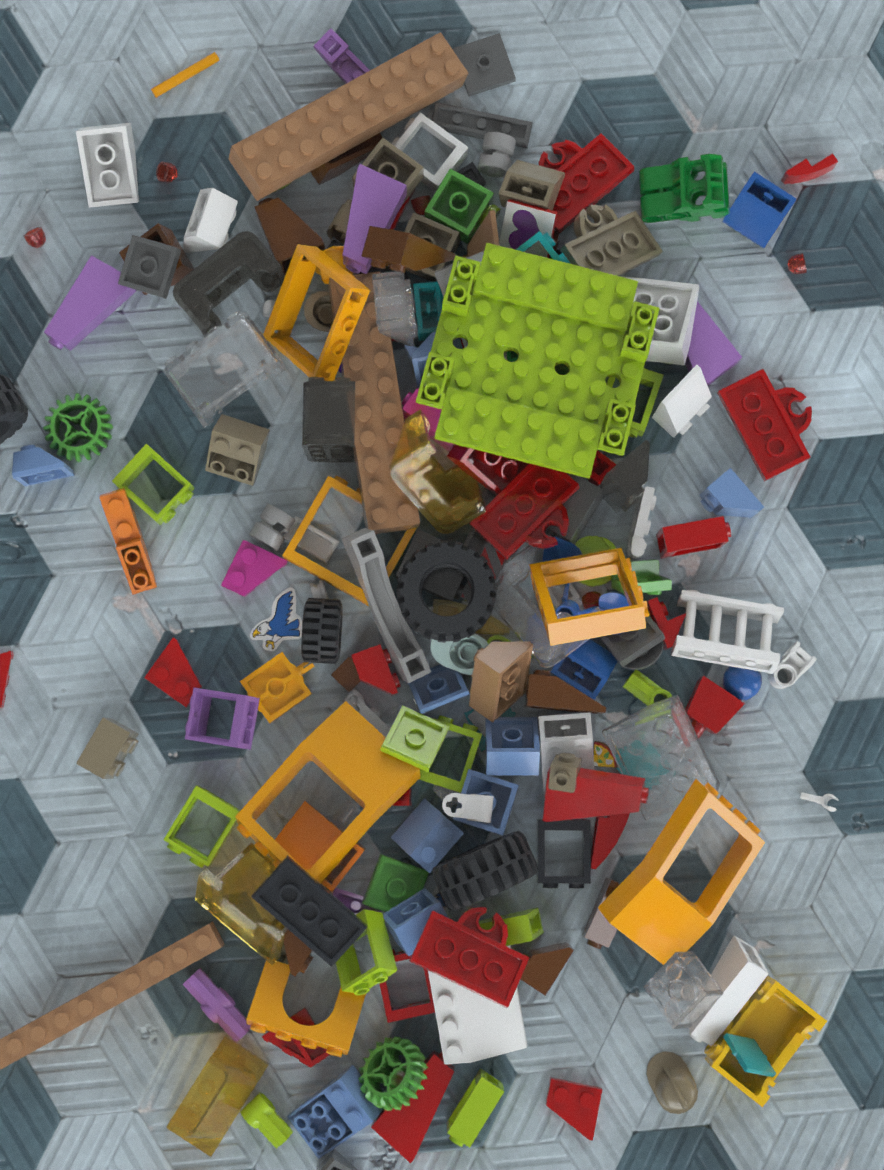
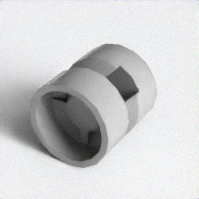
M487 132L484 136L482 145L484 152L480 154L478 171L490 177L504 178L507 170L511 167L512 161L510 157L514 154L516 140L504 133Z
M267 503L260 515L261 522L255 523L249 535L271 549L278 551L285 540L283 534L289 533L296 520L282 510Z

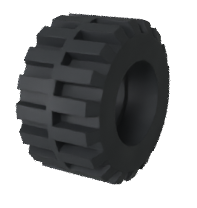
M307 599L303 612L301 654L304 662L337 663L340 656L343 607L340 599Z

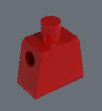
M699 677L683 715L692 720L685 734L695 741L699 740L705 730L711 734H717L745 703L707 677Z

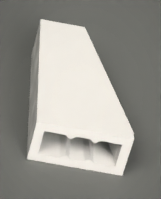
M735 935L685 1019L689 1028V1035L697 1042L701 1043L704 1041L710 1046L715 1043L769 974L756 949Z

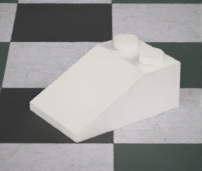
M131 123L84 127L77 130L76 136L89 208L138 203L136 155Z
M698 365L664 398L652 416L673 438L678 433L684 435L693 425L690 420L696 414L701 417L710 407L707 402L712 396L702 370Z

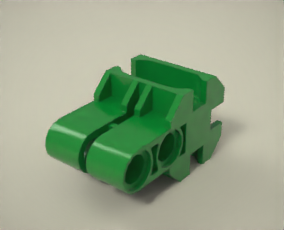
M703 154L700 155L701 159L692 161L688 157H683L668 165L641 169L639 171L640 195H642L640 197L641 220L645 223L678 219L694 222L701 221L702 216L711 215L713 219L730 214L727 163L723 162L722 155ZM699 172H705L702 179L695 180L699 176ZM706 196L703 204L696 205L699 197Z

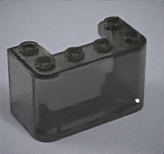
M244 231L233 237L174 286L173 297L184 317L205 342L210 344L222 331V323L212 309L250 279L260 290L273 292L282 285L285 277L281 264L259 238L252 232Z
M309 377L308 381L303 383L302 448L308 461L356 463L353 449L355 447L356 382L351 381L350 378L337 377L335 381H324L322 377Z

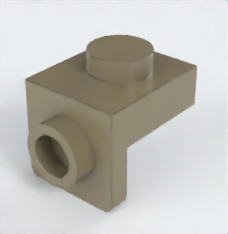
M566 752L556 754L550 765L549 789L573 793L576 789V778L581 769L582 758L575 757L574 754Z

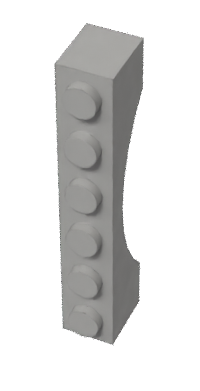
M363 528L341 538L399 679L410 683L431 673L422 648L402 616L387 574L384 555L374 530Z

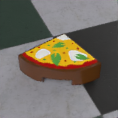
M594 741V767L620 768V760L614 750L604 742Z

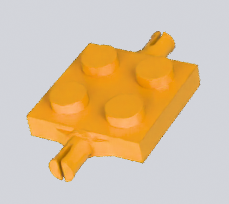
M281 652L240 682L247 691L248 696L260 698L258 711L271 724L312 695L304 682L303 674L315 666L313 663L303 662L296 667Z

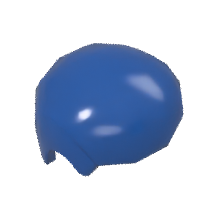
M729 666L723 674L722 685L727 692L741 701H746L759 692L762 685V675L760 671Z

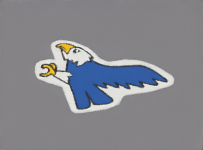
M287 588L275 598L272 605V615L259 622L250 633L252 640H263L262 646L264 650L275 651L283 640H297L302 636V620L296 614V594L294 588Z

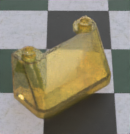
M419 409L404 422L389 465V472L394 483L431 525L440 533L450 534L485 513L486 508L479 483L466 474L457 465L445 470L433 456L436 453V449L430 441L428 434L430 422L421 409Z

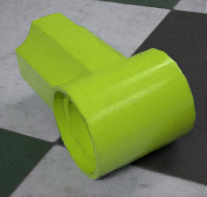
M634 670L622 686L655 713L666 712L673 705V697L670 692L659 687L638 670ZM657 694H661L666 698L664 708L655 706L654 697Z
M259 1092L240 1113L254 1129L258 1128L277 1149L290 1137L293 1130L277 1114L272 1102L263 1093Z

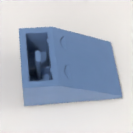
M354 1065L332 1079L287 1116L318 1159L371 1124L383 1110V1108L374 1106L373 1103L365 1098L366 1094L360 1089L363 1084L358 1080L361 1075Z

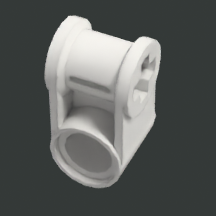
M796 641L784 653L774 674L769 673V683L774 688L783 689L793 685L817 660L815 656L811 657L800 647V642ZM779 670L786 672L788 676L786 683L778 680L777 674Z
M451 793L443 799L442 808L451 817L491 823L494 796ZM453 797L458 798L457 801L462 803V807L458 808L456 813H452L451 808L447 807V802H451Z

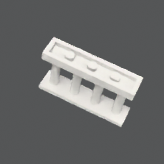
M682 590L677 606L686 607L683 636L677 635L672 647L671 656L774 674L780 663V654L770 650L772 624H778L784 613V608L776 607L771 603L759 604L703 594L697 590ZM696 609L712 612L709 640L707 641L694 637ZM722 614L737 617L734 645L723 644L719 641ZM747 618L762 621L759 650L745 646Z

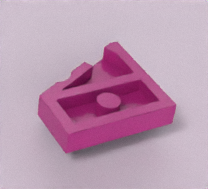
M243 540L221 586L246 597L257 586L267 581L275 572L285 567L288 560Z

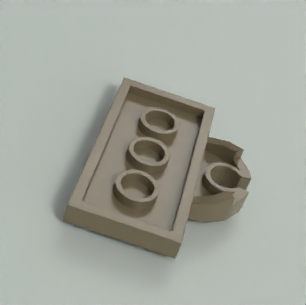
M606 204L604 206L590 205L586 211L583 208L574 221V233L577 239L565 244L560 249L573 265L620 276L658 257L663 252L636 210L618 219L614 211ZM587 215L594 220V223L588 220Z

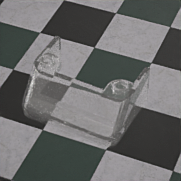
M528 545L504 564L495 582L497 592L493 609L519 641H530L533 644L532 658L541 667L550 668L589 639L550 646L540 610L519 586L529 575V564L542 562L544 549ZM597 607L590 613L599 612L601 609ZM565 612L556 614L557 619L572 617Z

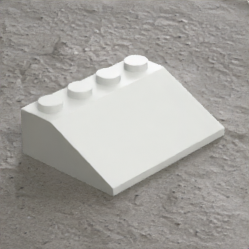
M620 276L638 281L634 301L660 307L646 361L685 365L691 342L699 285Z
M428 971L444 1064L471 1063L527 1048L518 986L509 1007L504 1008Z

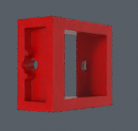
M724 516L666 526L656 533L661 559L721 548L729 542L728 537H731L729 522H725Z
M392 949L395 962L407 960L411 957V955L408 956L404 951L395 953V949ZM424 969L429 1000L392 1007L387 981L379 983L387 1023L435 1013L428 970Z

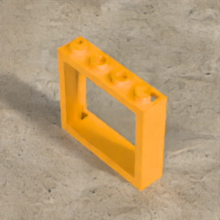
M297 244L263 337L313 381L334 382L370 289L318 247ZM316 267L320 268L346 290L318 360L290 336Z
M337 475L334 478L328 476L282 557L369 606L360 587L295 551L331 488L362 505L360 488H357L355 491L347 486L348 482ZM417 528L408 529L386 566L388 577L393 572Z
M622 548L529 564L532 587L550 646L646 628L645 617H649L647 601H643L642 588L638 586L636 573L632 571L630 558H625ZM618 575L629 606L557 619L547 587Z

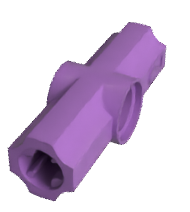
M201 968L183 984L201 1004L200 1007L206 1016L214 1023H218L236 1043L250 1030L251 1025L246 1024L247 1018L237 1009L232 997L223 988H218Z

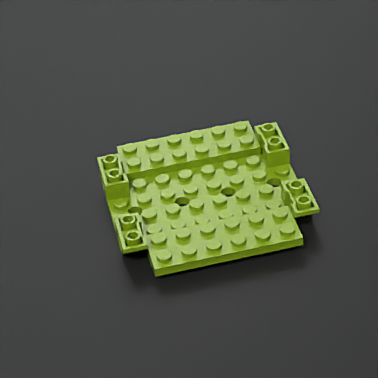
M486 243L481 262L455 256L442 303L440 319L431 352L428 354L416 403L442 409L434 438L436 440L589 479L597 449L624 456L642 372L649 354L660 307L634 301L638 285L636 280ZM456 338H463L467 341L468 345L463 349H458L453 345V341ZM514 351L517 353L518 359L515 362H509L504 358V353ZM557 364H565L569 372L566 375H559L554 367ZM608 377H615L619 380L620 386L610 388L606 384V379Z

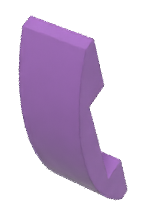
M331 28L313 46L345 84L370 71L348 49L349 46Z

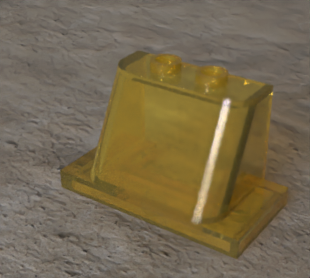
M250 843L216 876L207 868L198 875L195 901L273 965L280 958L285 933L282 930L285 926L257 903L251 895L276 867L272 863L274 859L271 856H263L254 844Z
M225 1035L166 1128L211 1157L269 1063Z

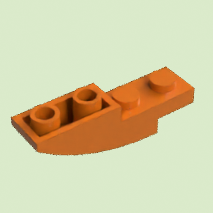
M125 488L100 495L99 498L114 537L116 550L132 595L156 588L157 583L147 548Z

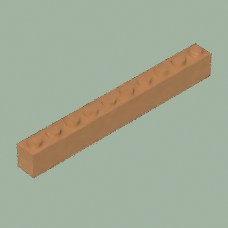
M211 922L2 1037L0 1039V1070L223 947L225 943L215 924Z

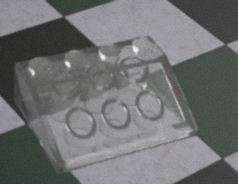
M678 695L655 702L602 730V734L622 775L645 778V787L649 788L647 804L642 803L640 808L645 820L675 811L695 779L699 780L703 785L708 782L717 791L719 790L720 782Z

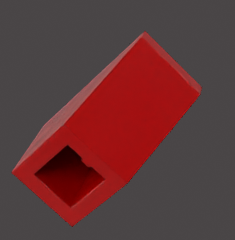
M381 644L351 655L361 682L391 696L398 694L397 688L401 686L397 674H391L388 664L392 663L387 648L382 650Z

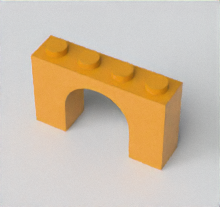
M267 958L246 1019V1024L251 1025L250 1029L259 1033H265L266 1030L276 1033L275 1037L285 1041H291V1038L301 1041L302 1046L310 1049H316L319 1046L327 1049L326 1053L336 1057H341L342 1054L348 1055L366 994L355 995L351 992L342 991L340 987L334 1009L325 1021L312 1026L298 1024L287 1015L282 1002L291 974L289 965Z

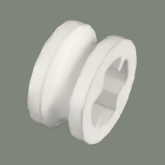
M320 580L319 584L310 583L313 598L329 599L323 580Z

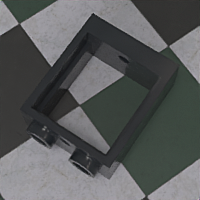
M537 819V883H543V888H558V883H568L569 888L579 889L584 888V884H591L589 819H570L552 822ZM545 830L583 831V876H545Z

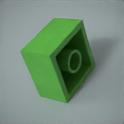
M450 168L425 209V218L458 231L461 241L469 244L493 203L494 193Z

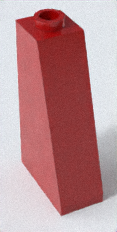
M549 768L547 772L543 821L552 822L639 812L642 803L647 804L649 788L645 787V778L581 768L576 778V789L573 793L549 789Z
M435 1050L424 1061L428 1069L423 1073L428 1079L421 1081L424 1089L417 1090L418 1099L411 1097L410 1106L402 1104L401 1110L393 1108L392 1111H387L383 1109L371 1123V1128L410 1164L415 1159L454 1074L452 1064H444L443 1053L439 1054Z

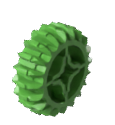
M76 393L72 401L71 397L66 395V403L63 404L60 400H56V404L59 407L57 409L49 407V411L53 416H45L44 419L50 425L43 426V430L51 433L45 436V440L51 442L49 447L52 450L58 449L56 454L59 457L65 455L68 461H71L74 455L77 462L82 461L83 455L88 461L92 460L91 452L99 456L101 453L97 448L100 445L105 449L108 447L103 440L112 439V435L106 432L113 429V425L107 423L112 417L110 414H105L107 408L105 405L99 406L100 401L97 398L91 401L90 395L86 394L82 399L81 395ZM85 409L84 412L81 411L75 417L67 415L71 411ZM94 414L98 424L96 434L90 431L91 417ZM61 422H64L67 426V431L64 435L66 438L63 441L59 432ZM70 422H72L75 425H81L83 429L87 432V434L83 431L79 432L75 430L74 426H72ZM80 439H88L90 441L82 446H72L73 443L76 444Z
M395 1036L393 1039L385 1037L384 1043L376 1042L375 1050L369 1049V1057L363 1058L365 1066L359 1068L363 1075L358 1078L360 1083L363 1084L360 1089L366 1094L365 1098L378 1108L392 1111L393 1108L401 1110L402 1104L410 1106L411 1097L418 1099L417 1090L424 1089L421 1081L428 1079L423 1073L428 1069L424 1063L426 1058L420 1052L419 1047L412 1044L408 1039ZM399 1055L405 1056L406 1063L403 1064L399 1060ZM381 1083H384V1086L387 1087V1092H382Z

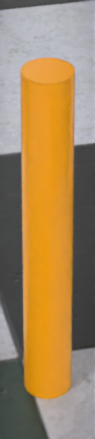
M213 52L152 88L151 91L155 98L219 62L217 54Z

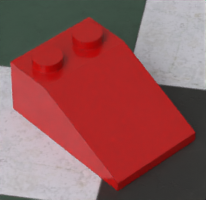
M456 444L447 455L461 470L496 496L530 464Z

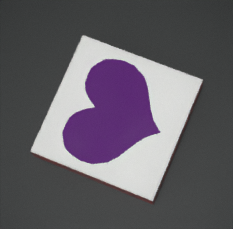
M509 199L506 205L499 245L516 250L538 231L542 234L547 232L553 239L558 212ZM539 241L524 251L549 258L548 252Z

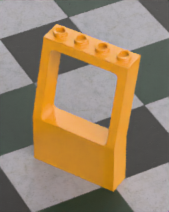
M345 701L299 744L235 816L238 823L236 828L246 839L251 837L256 842L254 846L263 856L269 854L274 859L272 863L275 867L287 855L299 864L256 820L308 762L313 761L363 808L361 813L313 867L308 870L304 869L321 884L368 829L421 778L420 769L380 751L386 737Z
M695 779L643 861L598 907L611 925L668 969L714 924L765 844V841L758 835L761 830L750 820L745 823L747 818L737 808L732 811L733 805L723 795L717 798L716 796L719 792L707 782L703 785L697 779ZM711 808L731 825L739 835L698 900L692 903L663 878L707 809Z

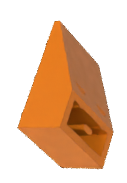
M304 801L274 840L304 869L308 870L313 867L344 831L308 802ZM357 842L321 884L333 892L366 848Z

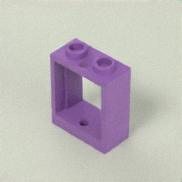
M194 688L190 698L189 717L185 726V739L251 750L260 698ZM212 698L236 701L230 740L205 736Z

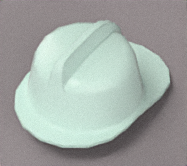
M474 634L457 642L446 641V643H442L432 639L430 648L433 657L441 665L463 674L472 675L475 654L479 649L486 648L489 644L484 638Z

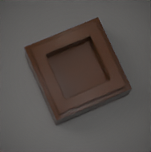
M350 657L331 674L349 693L361 682L358 678L354 662Z

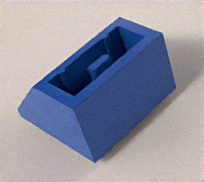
M754 171L731 206L730 214L726 215L722 222L760 247L765 248L797 198Z
M591 639L569 642L550 670V675L558 677L595 700L612 673L617 661L611 652Z

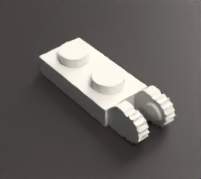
M646 486L639 490L626 549L627 556L631 559L639 558V556L642 557L647 546L643 538L644 535L649 533L651 521L648 520L650 510L653 511L657 496L654 495L655 488Z

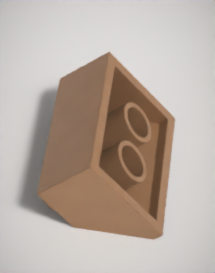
M530 641L491 642L486 648L479 649L474 656L469 706L492 723L526 692L533 644Z

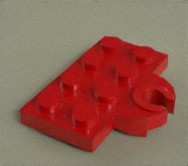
M602 133L584 148L566 139L565 142L552 144L551 150L553 153L562 157V160L558 163L550 162L546 152L543 151L540 161H538L539 166L565 172V177L553 207V211L558 212L555 230L560 234L575 221L576 216L583 208L586 211L590 205H595L634 172V165Z
M764 369L717 392L764 482L811 458L799 435L808 428L812 421V407H806L803 413L799 415L791 410L793 402L801 403L806 398L803 393L789 387L775 390Z
M529 464L470 522V526L506 560L525 542L536 548L554 547L558 544L555 537L546 535L545 531L549 526H557L560 529L561 535L566 536L569 518L563 504L580 488L579 484L565 472Z
M486 907L471 908L463 913L457 922L435 911H431L409 961L504 1008H508L530 957L506 946L508 929L502 917L496 912L492 917L491 929L485 930L480 927L479 918L486 913Z

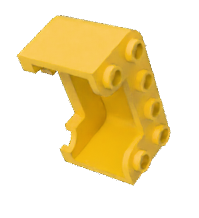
M767 976L712 1046L709 1044L704 1050L706 1054L705 1060L712 1068L763 1108L770 1098L767 1094L769 1090L768 1085L771 1087L775 1086L774 1080L805 1039L809 1041L812 1036L808 1032H812L814 1029L820 1032L827 1020L775 979ZM728 1033L755 1039L762 1052L767 1056V1060L776 1072V1075L769 1077L745 1072L732 1054L723 1036Z

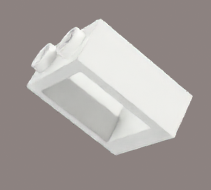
M419 113L416 118L412 117L408 121L401 138L396 137L391 144L403 151L418 130L423 127L453 149V152L435 175L424 169V178L421 182L436 192L449 169L457 171L468 157V147L425 115Z

